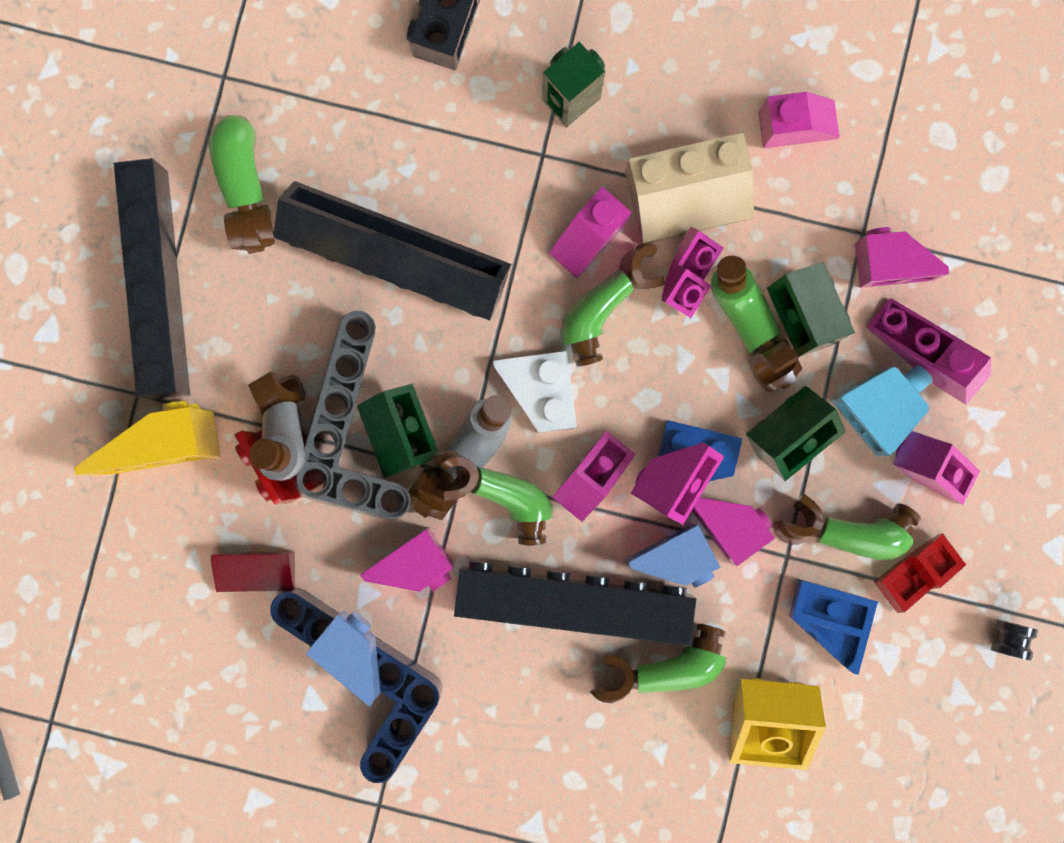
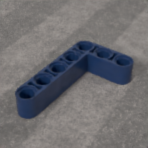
M300 588L290 589L277 595L270 606V614L273 621L311 647L320 637L316 629L318 620L325 619L331 623L340 614L323 601ZM287 598H293L299 603L300 614L298 617H292L286 613L284 603ZM375 636L380 692L395 701L396 704L364 752L360 761V770L368 781L383 783L393 776L436 709L442 695V684L435 674ZM382 664H395L400 670V678L397 680L386 679L381 672ZM419 684L429 686L433 691L434 698L427 702L418 700L414 695V687ZM397 718L407 720L412 727V732L406 735L397 733L392 726V721ZM376 752L385 754L390 760V766L385 768L377 767L372 762L371 754Z

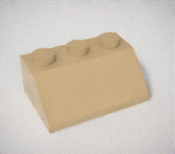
M744 133L629 158L625 174L642 244L685 235L690 226L703 231L754 218L753 169Z

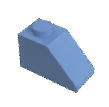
M693 523L625 559L628 566L633 570L684 586L692 583L693 587L701 586L715 577L712 572L721 568L699 525Z
M344 610L335 617L306 655L370 707L380 693L375 635L369 631L371 625L364 617L354 611L349 614Z

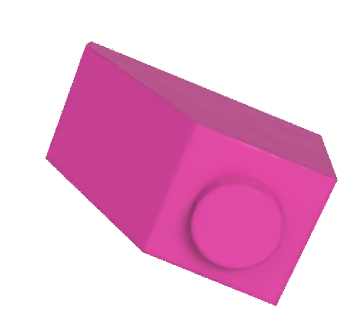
M810 92L768 96L758 111L763 149L837 140L840 137L835 100Z
M601 187L574 217L549 254L578 279L625 227L632 212L604 187Z
M890 227L874 228L868 230L867 235L855 243L860 288L930 282L949 275V266L906 231L891 233Z
M606 430L558 488L552 498L583 522L607 496L636 454Z
M911 431L906 440L899 445L896 451V459L893 463L908 478L961 505H964L980 473V470L953 444L915 431Z
M699 443L653 458L639 472L631 494L665 516L684 524L724 456L705 443Z
M699 498L692 509L694 515L732 565H740L775 539L769 530L773 527V524L761 508L754 510L752 506Z
M428 528L360 574L365 582L418 592L429 586L433 592L452 579L448 572L455 565L431 529Z

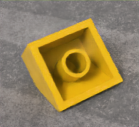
M759 678L741 679L733 701L729 762L733 764L807 770L826 729L820 686L805 685L800 682H772Z

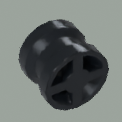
M997 619L995 627L998 630L997 640L992 642L991 651L1032 661L1033 652L1030 646L1031 641L1037 638L1038 629Z

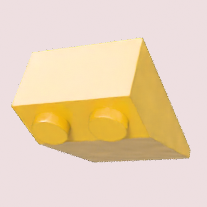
M187 401L163 404V411L149 413L75 466V476H108L220 457L214 412L200 409L199 404H188Z

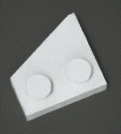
M567 351L493 361L494 368L538 433L577 428Z

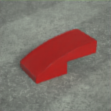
M938 534L897 562L877 578L874 583L897 613H905L931 589H939L966 566V563L945 535Z

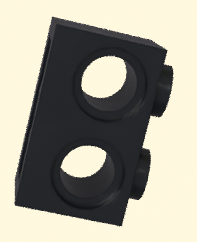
M419 0V6H422L417 19H411L406 37L410 43L413 57L456 71L480 0H456L457 2L450 7L441 6L439 3L442 0ZM433 33H441L445 36L443 40L437 43L427 41L428 36Z

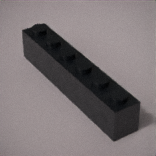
M153 158L114 162L136 397L155 400L190 396L168 171Z
M294 181L278 198L274 226L275 239L286 242L295 248H301L320 255L329 261L354 268L365 275L374 276L393 283L399 288L419 293L436 302L445 303L466 311L472 316L491 320L501 300L511 263Z
M470 560L469 567L462 566L459 570L454 617L691 646L697 598L687 594V587L663 584V591L647 589L648 582L625 579L624 586L609 584V577L599 575H586L585 581L570 579L569 572L547 570L546 576L531 574L532 568L518 565H508V571L492 570L493 563L476 560Z

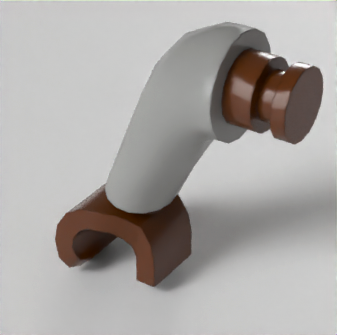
M270 371L248 384L262 416V437L251 447L250 461L267 478L284 481L295 476L305 463V449L297 404L306 398V392L300 378L296 375H289L278 380L276 374Z
M494 395L487 399L479 400L473 405L466 421L445 450L455 451L472 461L475 466L483 468L501 447L511 426L512 408L507 399ZM434 462L433 464L439 469V472L427 466L408 492L411 498L410 503L414 505L413 509L424 518L431 516L443 520L458 499L442 500L436 496V487L451 485L457 476L456 467L453 466L445 469Z

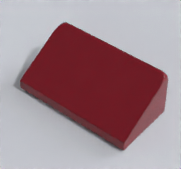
M295 551L211 554V567L216 592L288 591L295 589Z

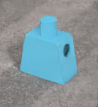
M920 365L914 366L905 375L898 368L892 366L877 372L835 396L830 401L876 456H890L929 411V405L919 393L930 385L933 379Z

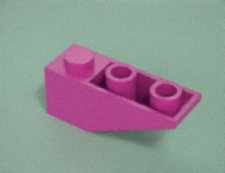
M892 298L867 326L871 333L912 367L916 365L922 366L931 375L933 385L965 405L968 404L991 376L990 356Z

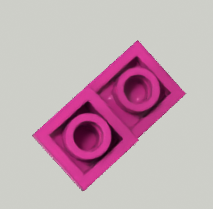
M690 226L670 266L661 300L689 318H692L711 288V285L704 281L724 247L701 231Z

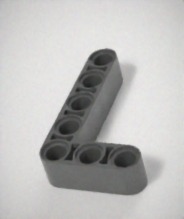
M356 310L344 316L336 331L304 443L305 463L302 469L295 475L294 486L299 495L308 500L381 519H396L402 517L410 507L411 498L409 492L403 486L338 468L376 331L373 318L364 311ZM351 323L361 325L365 330V338L361 340L352 339L347 334L346 326ZM341 359L351 361L355 367V375L352 377L341 376L336 370V362ZM329 396L341 398L345 404L344 413L340 415L329 413L325 408V399ZM319 433L329 434L335 443L333 451L330 453L319 452L314 446L315 435ZM314 470L323 476L324 485L319 492H311L304 487L303 476L307 471ZM347 481H355L361 486L362 495L355 503L349 502L343 497L342 487ZM386 491L394 492L399 499V506L393 513L385 511L381 505V497Z

